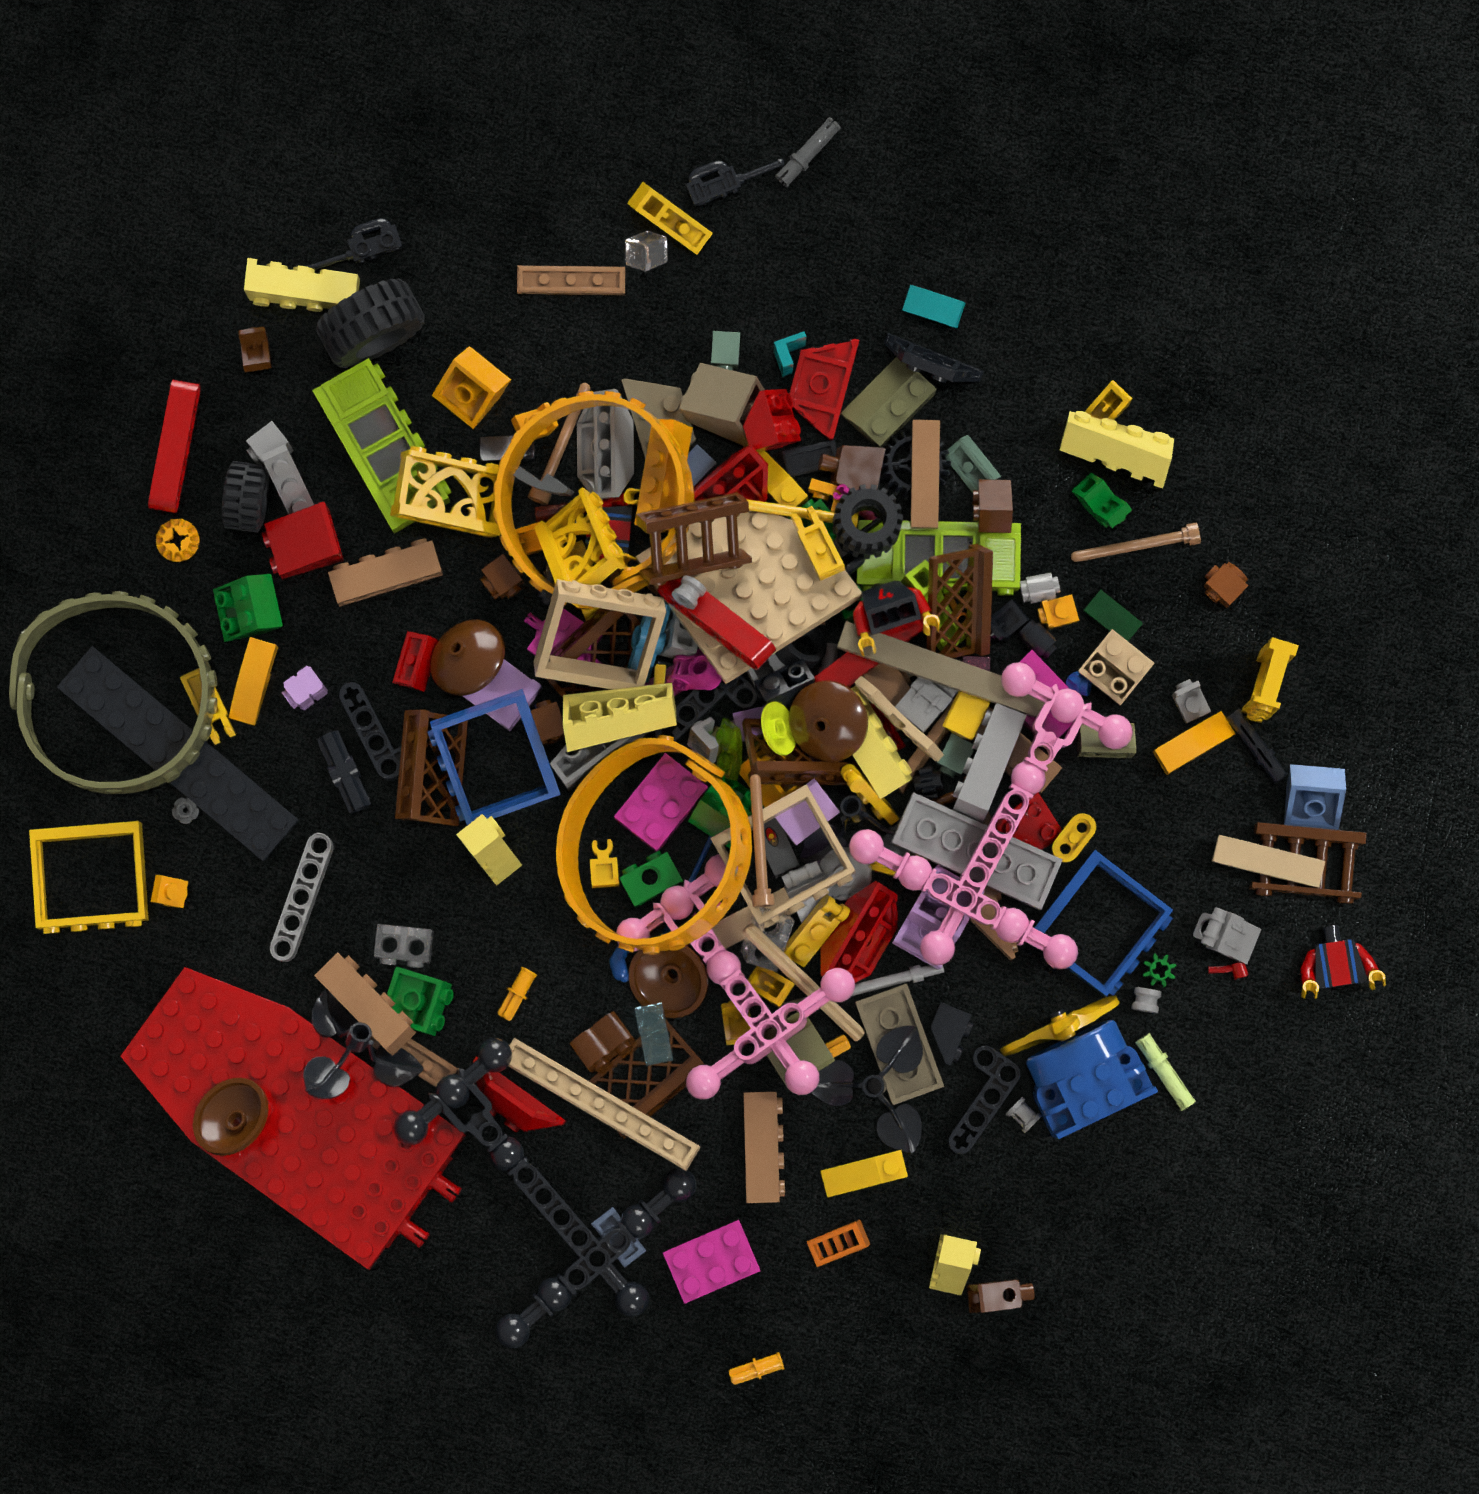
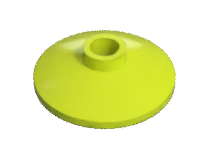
M774 701L766 704L763 708L761 715L762 733L772 751L784 756L794 750L796 742L790 730V712L783 704Z

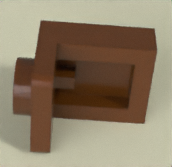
M265 327L239 330L238 335L241 343L244 371L250 372L271 368L269 342Z

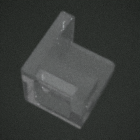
M645 231L626 239V265L648 271L666 263L668 260L667 237Z

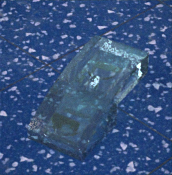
M662 1003L635 1008L646 1065L673 1061Z

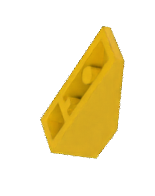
M644 182L641 183L627 203L695 254L700 252L713 234Z
M757 451L768 463V497L775 504L801 507L806 503L808 495L767 452Z
M901 1150L821 1171L827 1197L908 1177Z

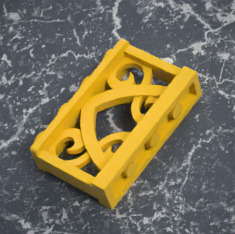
M411 446L410 450L401 452L394 505L391 507L390 516L490 538L500 536L498 524H496L494 519V493L485 498H481L479 494L488 488V486H481V478L487 477L492 480L493 484L495 483L499 471L498 464L486 463V466L478 465L475 459L461 458V461L451 459V454L436 452L435 455L426 453L427 449ZM417 462L424 464L427 468L424 474L417 470L418 477L424 481L422 484L416 482L411 475V468ZM435 465L445 468L436 472ZM465 472L472 473L474 475L470 479V477ZM453 476L465 489L469 498L458 501L452 507L450 513H446L441 496L432 488L443 479ZM410 484L417 490L410 503L406 504L408 485ZM427 494L436 501V506L433 509L427 506V502L432 500L425 497ZM492 502L489 522H487L483 503ZM465 504H472V507H467L469 510L468 516H464L461 513V507Z
M583 487L578 491L579 495L546 523L540 521L534 527L555 584L557 579L570 582L575 580L588 585L600 584L616 569L625 567L622 558L624 553L615 541L617 536L609 526L610 518L601 506L603 505L602 499L595 492L590 493ZM576 535H591L583 558L577 555L568 557L575 546ZM603 553L604 558L600 560L599 557ZM573 604L577 608L580 606L579 604Z
M1272 637L1259 651L1256 660L1261 662L1251 699L1243 706L1241 711L1247 714V719L1262 723V720H1268L1280 709L1281 703L1276 702L1287 664L1296 656L1299 645Z

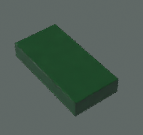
M1102 590L1096 594L1083 611L1108 632L1113 629L1127 641L1132 638L1143 624Z

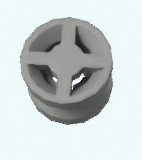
M684 575L681 579V586L674 589L672 597L684 607L695 609L698 604L697 599L703 596L707 590L695 578Z
M1135 987L1134 994L1136 999L1132 1003L1131 1009L1158 1013L1157 1000L1161 997V991Z

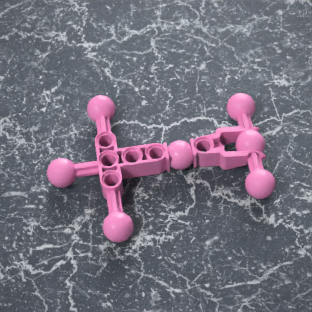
M719 854L712 856L706 863L705 873L692 883L685 880L683 886H673L666 889L662 894L660 903H653L654 910L642 919L628 918L623 920L617 927L616 933L627 938H650V932L664 922L671 931L676 930L678 926L673 920H681L688 917L694 908V904L700 911L704 907V903L699 897L712 887H718L726 868ZM713 928L699 939L689 943L703 958L702 960L707 965L709 978L714 983L721 985L751 1027L748 1032L736 1040L734 1050L712 1066L699 1065L688 1073L686 1087L689 1093L698 1099L713 1097L720 1088L722 1078L743 1063L754 1064L771 1051L775 1053L785 1067V1083L792 1093L807 1095L813 1092L819 1083L817 1067L811 1062L800 1061L786 1041L801 1031L807 1023V1017L829 1001L843 1002L849 999L855 989V980L852 974L843 968H833L823 975L820 982L821 987L800 1003H788L772 1014L741 972V963L738 957L724 948ZM705 941H714L715 945L711 951H702V945ZM737 984H745L746 990L742 995H733V989ZM755 1005L761 1006V1013L758 1017H749L748 1012L751 1007ZM790 1012H799L800 1017L796 1023H787L786 1018ZM768 1028H776L777 1035L774 1039L767 1040L764 1038V1033ZM754 1044V1052L749 1056H743L742 1048L744 1045Z

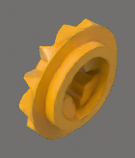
M170 519L161 525L156 534V546L164 558L173 562H182L188 560L196 553L199 546V534L190 522L184 519ZM173 530L179 536L186 537L185 540L181 541V551H179L175 543H167L174 538Z

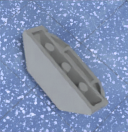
M616 389L594 392V394L604 395L605 391L619 393ZM597 406L585 408L577 422V476L590 493L595 492L601 499L619 497L634 475L633 419L628 409L621 407Z

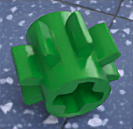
M1153 954L1154 962L1145 961L1143 963L1148 967V972H1145L1142 976H1149L1152 979L1150 986H1153L1156 981H1160L1162 987H1165V979L1167 977L1175 979V976L1170 972L1176 964L1169 965L1167 962L1168 955L1158 960V956ZM1156 963L1160 967L1165 966L1166 971L1162 973L1163 978H1160L1159 974H1153L1152 970L1156 968Z

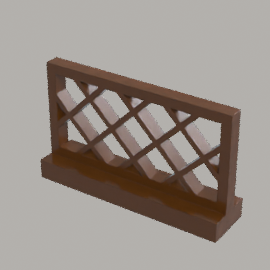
M979 544L969 545L967 550L929 557L928 605L931 608L930 614L939 617L943 612L948 618L940 627L939 632L935 626H929L930 636H927V650L936 652V645L942 638L947 644L939 652L941 655L955 658L974 653L980 656L990 654L992 550ZM965 558H968V567L962 572L958 566ZM946 562L949 567L940 577L938 575V564ZM956 572L960 578L951 588L946 582ZM966 582L967 593L961 598L957 593ZM944 587L948 593L939 603L937 601V594ZM955 597L959 604L950 614L945 608ZM966 608V619L961 624L956 619L963 609ZM954 623L958 630L949 639L945 633ZM963 634H966L965 647L958 648L956 643Z
M599 608L550 655L577 660L582 653L591 654L590 662L595 663L596 654H609L608 665L613 666L614 654H627L626 665L623 667L627 668L633 650L631 639L634 628L641 623L634 614ZM625 614L630 620L629 631H616L617 620ZM601 635H610L609 650L596 649L597 639ZM616 635H628L627 650H615ZM545 678L562 699L563 695H567L565 691H570L569 694H575V691L595 692L611 690L589 685L588 687H575L576 683L571 682L570 687H560L555 680Z
M421 709L405 710L395 819L448 826L459 825V817L455 806L459 805L456 795L451 797L442 784L449 776L447 770L438 777L432 768L438 762L436 756L441 755L438 745L432 746L428 735L429 719L434 721L448 715L432 713ZM468 720L458 723V733L454 738H452L447 728L441 729L444 738L448 742V749H452L456 755L454 765L461 784L463 780ZM430 745L436 756L428 762L425 755L426 748ZM426 772L433 781L427 789L423 785V777ZM436 788H438L443 796L437 804L429 795ZM424 799L431 808L425 816L420 815L421 802ZM446 803L451 808L450 819H445L439 810Z
M744 718L742 722L751 768L748 774L749 783L750 777L757 774L761 778V784L806 785L812 779H815L819 785H848L841 775V769L847 764H853L861 772L860 766L854 761L853 755L846 758V762H813L806 756L804 751L801 752L795 747L791 753L797 759L795 761H787L765 744V738L760 740L752 733L751 727H758L762 730L761 719ZM760 748L771 759L769 761H758L756 751Z
M662 1017L632 1044L633 1048L623 1056L618 1055L605 1070L598 1072L589 1082L594 1085L598 1082L608 1083L607 1092L610 1094L612 1093V1083L627 1084L626 1099L620 1100L628 1105L635 1104L633 1106L635 1109L651 1117L686 1087V1078L694 1067L705 1064L669 1022ZM665 1026L670 1032L669 1044L654 1043L655 1033ZM650 1038V1043H644ZM674 1038L680 1045L673 1044ZM639 1046L650 1047L648 1062L633 1061L634 1051ZM654 1047L669 1048L668 1063L653 1062ZM673 1049H685L691 1056L683 1064H672ZM630 1055L629 1061H624ZM617 1065H629L628 1080L613 1079V1070ZM633 1065L648 1066L647 1081L632 1080ZM652 1066L667 1067V1076L662 1082L651 1081ZM671 1068H677L671 1073ZM609 1073V1079H604V1077ZM631 1084L646 1085V1096L641 1100L630 1099ZM650 1086H656L653 1090L650 1091ZM617 1131L624 1139L627 1138L626 1135Z

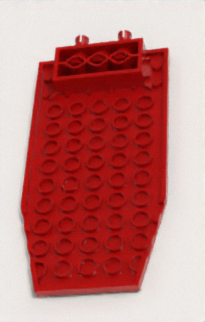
M184 967L121 1055V1058L192 1143L368 1270L373 1266L385 1247L389 1248L399 1234L405 1236L417 1245L418 1248L424 1244V1241L419 1239L416 1234L426 1240L429 1233L411 1222L410 1219L432 1188L451 1203L456 1199V1196L450 1193L448 1189L455 1194H459L462 1189L442 1176L452 1160L450 1156L466 1134L438 1115L428 1124V1133L422 1142L410 1146L401 1143L394 1134L393 1126L395 1119L405 1111H418L424 1104L399 1086L392 1087L381 1083L374 1075L373 1067L352 1052H350L340 1067L350 1076L349 1085L344 1093L332 1099H318L306 1092L303 1072L307 1063L315 1057L323 1056L333 1060L336 1065L346 1048L331 1037L325 1038L319 1035L310 1022L284 1005ZM231 1078L252 1080L263 1089L268 1099V1117L263 1130L253 1143L240 1152L226 1156L209 1153L199 1145L193 1132V1118L198 1104L210 1089Z

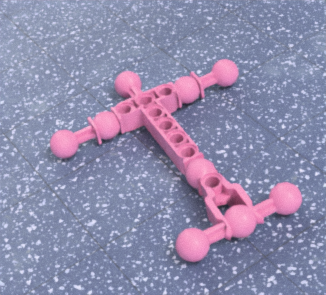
M1018 662L1010 664L1003 671L1001 681L1004 690L1015 697H1024L1029 694L1044 702L1032 724V731L1035 733V736L1029 748L1028 757H1025L1023 762L1017 764L1011 774L1012 784L1009 786L1011 791L1006 793L1001 800L959 881L946 874H936L937 870L932 869L930 863L923 857L917 855L909 856V853H905L904 857L885 848L881 836L875 831L869 829L860 830L853 835L849 843L850 853L857 862L862 864L878 862L895 871L893 878H898L905 888L913 891L921 890L922 892L927 890L932 898L950 907L939 929L929 932L921 941V954L928 963L933 965H943L953 957L955 943L952 938L964 915L981 924L991 925L990 929L995 930L998 937L1005 942H1018L1017 945L1019 946L1026 942L1043 951L1046 962L1053 968L1066 969L1073 965L1078 956V947L1071 937L1064 934L1050 937L1032 927L1035 921L1028 920L1024 912L1005 906L1000 908L996 901L983 895L982 892L1026 812L1029 800L1044 787L1046 781L1045 772L1048 770L1046 765L1052 762L1061 747L1069 746L1073 742L1080 726L1084 724L1098 732L1100 741L1107 748L1121 749L1131 741L1133 735L1132 726L1124 716L1109 715L1104 717L1091 710V703L1084 704L1083 698L1075 690L1069 688L1059 690L1057 684L1050 688L1037 681L1033 669L1027 664ZM1049 711L1058 721L1072 723L1064 739L1057 738L1055 733L1046 732L1042 728V724ZM1037 747H1044L1047 750L1048 758L1046 761L1041 762L1035 758L1034 751ZM1011 795H1018L1022 799V807L1019 810H1014L1009 806L1008 800ZM998 819H1004L1009 823L1010 828L1007 834L997 832L995 824ZM986 843H991L996 847L997 853L994 858L984 856L982 849ZM974 867L980 868L984 873L983 880L979 883L973 882L969 876L970 870ZM937 878L943 879L946 883L947 888L943 894H938L932 889V883ZM964 891L970 895L971 902L967 907H962L957 903L956 897L959 892ZM988 904L994 908L995 915L993 919L985 920L981 916V908L984 905Z

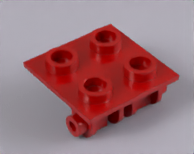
M1039 793L1034 794L1033 798L1029 800L1028 808L1012 837L1043 850L1054 842L1062 829ZM1020 803L1013 809L1019 810L1022 807V803ZM998 819L995 824L996 830L1005 834L1009 831V823L1006 820Z

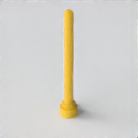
M746 499L749 501V511L788 517L797 513L800 518L809 519L806 508ZM815 510L820 521L833 522L834 512ZM859 512L855 513L851 518L856 528Z

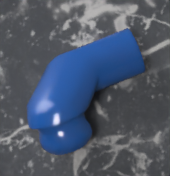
M618 946L612 954L609 964L614 978L627 982L629 981V969L625 959L629 951L620 949Z

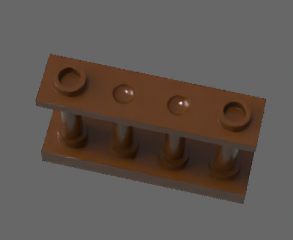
M737 492L636 514L637 525L643 531L650 534L652 567L640 570V575L650 585H663L669 580L683 578L684 575L692 576L724 568L737 569L742 567L743 564L752 563V557L742 548H739L737 517L740 513L749 512V501ZM726 517L728 551L714 554L712 522L714 519ZM699 522L701 523L703 556L688 559L686 528L689 524ZM675 528L677 562L663 565L661 533L665 529Z
M1257 822L1254 826V835L1260 836L1263 846L1273 848L1277 838L1288 839L1287 843L1290 844L1289 852L1300 855L1301 845L1304 844V840L1315 841L1314 846H1317L1316 859L1325 861V866L1319 888L1297 886L1298 883L1287 881V885L1270 884L1271 876L1260 874L1259 883H1250L1249 889L1256 890V895L1272 896V892L1334 897L1337 898V903L1354 904V899H1360L1362 892H1352L1355 850H1358V845L1366 844L1367 833ZM1331 843L1342 844V849H1344L1341 890L1325 889L1327 854Z

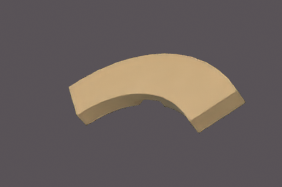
M862 676L854 682L862 694L884 713V716L898 730L901 729L924 753L937 762L943 757L944 754L937 745L904 717L879 689Z

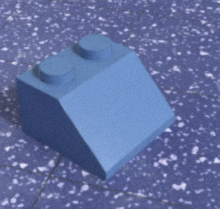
M1290 764L1286 787L1284 825L1339 830L1346 793L1345 769Z

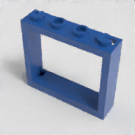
M523 689L430 722L432 730L428 731L431 744L432 746L438 745L441 755L436 756L442 772L446 770L448 772L450 780L446 781L449 793L451 797L456 795L459 805L455 806L460 821H466L467 826L482 814L486 819L490 816L494 819L561 795ZM516 703L545 785L471 811L441 729Z
M1094 850L1034 928L1045 933L1096 866H1099L1159 913L1104 985L1076 963L1067 968L1105 998L1109 993L1114 996L1123 984L1120 981L1121 977L1125 972L1128 974L1133 972L1140 962L1136 958L1143 950L1147 953L1156 942L1153 936L1157 930L1164 931L1173 919L1169 916L1173 909Z

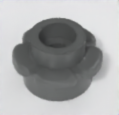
M182 797L175 801L172 815L180 823L188 824L198 817L199 809L189 798L184 799ZM184 808L188 809L187 813L183 812Z

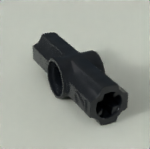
M339 731L329 732L318 738V745L328 764V772L336 789L339 788L349 813L352 814L370 806L371 802L360 780L361 775L352 755H349Z

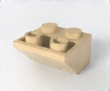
M1112 629L1078 672L1121 705L1154 665V662Z

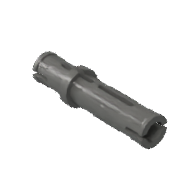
M828 117L797 153L790 155V161L775 175L781 184L784 182L783 186L789 187L790 183L801 171H806L809 168L808 164L841 130L836 121L832 123L833 119Z

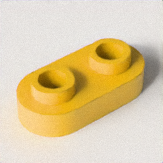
M1081 813L1075 815L1054 840L1051 847L1052 854L1063 859V863L1074 860L1095 834L1096 823L1094 819L1088 814ZM1084 823L1087 827L1086 832L1080 833L1077 830V825ZM1061 845H1068L1070 852L1068 854L1061 853Z

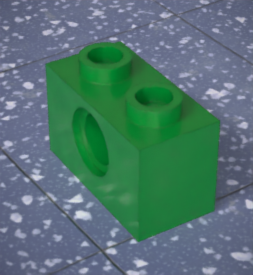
M657 851L646 858L647 863L638 867L636 864H633L622 871L623 876L619 879L635 908L663 894L666 889L683 883L668 852L662 854L660 851ZM652 870L656 872L658 879L655 884L647 885L642 881V875L646 871Z

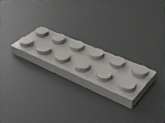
M912 793L891 844L962 875L988 826L923 796ZM1012 837L986 886L1033 908L1042 910L1063 859ZM986 843L983 846L982 852L985 857L994 858L997 850L993 844ZM974 867L970 870L969 876L971 880L979 883L983 880L984 873L980 868Z

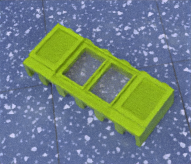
M368 358L312 391L395 534L416 522L390 516L391 507L394 505L401 452L410 450L411 446L423 448L425 445L418 433L412 435L408 428V425L412 422L405 410L403 409L399 412L394 402L398 401V398L392 387L386 388L381 379L385 378V375L378 363L372 365ZM417 462L411 468V475L416 482L422 484L424 481L418 477L417 470L424 474L427 468L424 464ZM443 479L432 490L441 496L444 505L450 503L448 495L452 492ZM410 484L408 485L406 504L410 503L417 490ZM427 494L425 497L432 499L427 502V506L433 509L436 506V501Z
M858 520L857 529L861 530L873 520ZM902 521L897 542L891 546V550L887 553L883 551L881 556L875 558L874 554L870 555V559H865L864 564L857 569L856 585H859L863 592L877 583L885 584L894 580L901 582L907 573L925 559L929 563V557L967 550L969 545L979 544L993 551L992 591H997V595L1012 596L1014 591H1019L1021 523H1012L1011 533L978 532V522H938V529H911V521ZM883 522L868 533L879 531L883 527ZM965 558L958 566L962 572L968 567V558ZM946 562L938 564V575L940 577L949 567ZM954 572L946 583L952 588L960 576ZM966 582L960 590H967ZM942 587L943 594H947L948 591Z

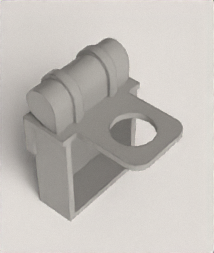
M918 677L895 708L924 734L940 713L951 704L953 697L958 691Z
M817 861L810 864L807 863L781 876L785 884L784 888L790 899L826 879ZM829 887V888H828V891H829L828 895L831 896L830 887ZM812 897L803 902L805 907L797 911L801 923L822 898L815 901ZM828 912L824 915L829 917L832 913Z
M1215 907L1212 914H1201L1193 936L1200 939L1207 949L1215 950L1237 962L1248 964L1261 929L1244 921V918L1234 913ZM1209 920L1207 928L1202 934V925L1205 921Z

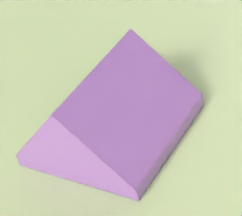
M815 779L807 783L827 821L840 813ZM806 801L775 817L795 845H798L820 828Z

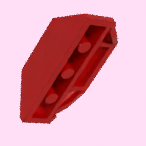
M751 444L731 455L693 488L694 502L737 492L745 499L765 502L768 499V463Z
M874 881L847 899L845 906L850 908L848 917L838 924L821 946L822 977L833 968H843L849 971L855 983L871 975L897 930L896 893L879 882Z
M487 1072L477 1081V1087L492 1104L490 1113L494 1117L497 1113L505 1117L504 1124L516 1133L519 1129L526 1132L562 1126L566 1122L558 1114L499 1072Z

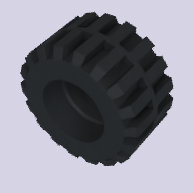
M233 461L229 466L222 499V522L226 529L258 533L263 526L269 494V473L265 465Z
M865 484L859 485L858 490L854 487L849 489L848 494L842 495L840 502L837 503L832 522L833 535H837L836 542L838 545L842 543L843 550L846 553L849 550L853 551L852 556L858 558L859 554H863L864 559H870L872 554H874L875 558L880 557L883 551L887 553L891 550V546L895 545L900 534L903 514H900L902 509L900 503H895L896 497L893 494L891 496L887 495V489L876 490L877 485L871 484L870 489H866ZM859 511H872L881 518L883 527L874 533L862 532L854 526L851 519L852 516Z

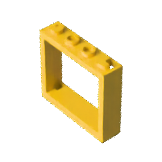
M133 821L29 830L35 923L37 929H43L44 934L60 933V928L71 927V932L87 931V926L98 925V929L115 928L114 923H125V927L142 926V921H149L141 822ZM133 835L138 912L47 920L42 842Z

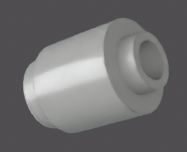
M1051 572L1025 577L1026 580L1020 581L1023 602L1030 601L1033 604L1044 600L1056 599V593H1060L1058 577H1052Z

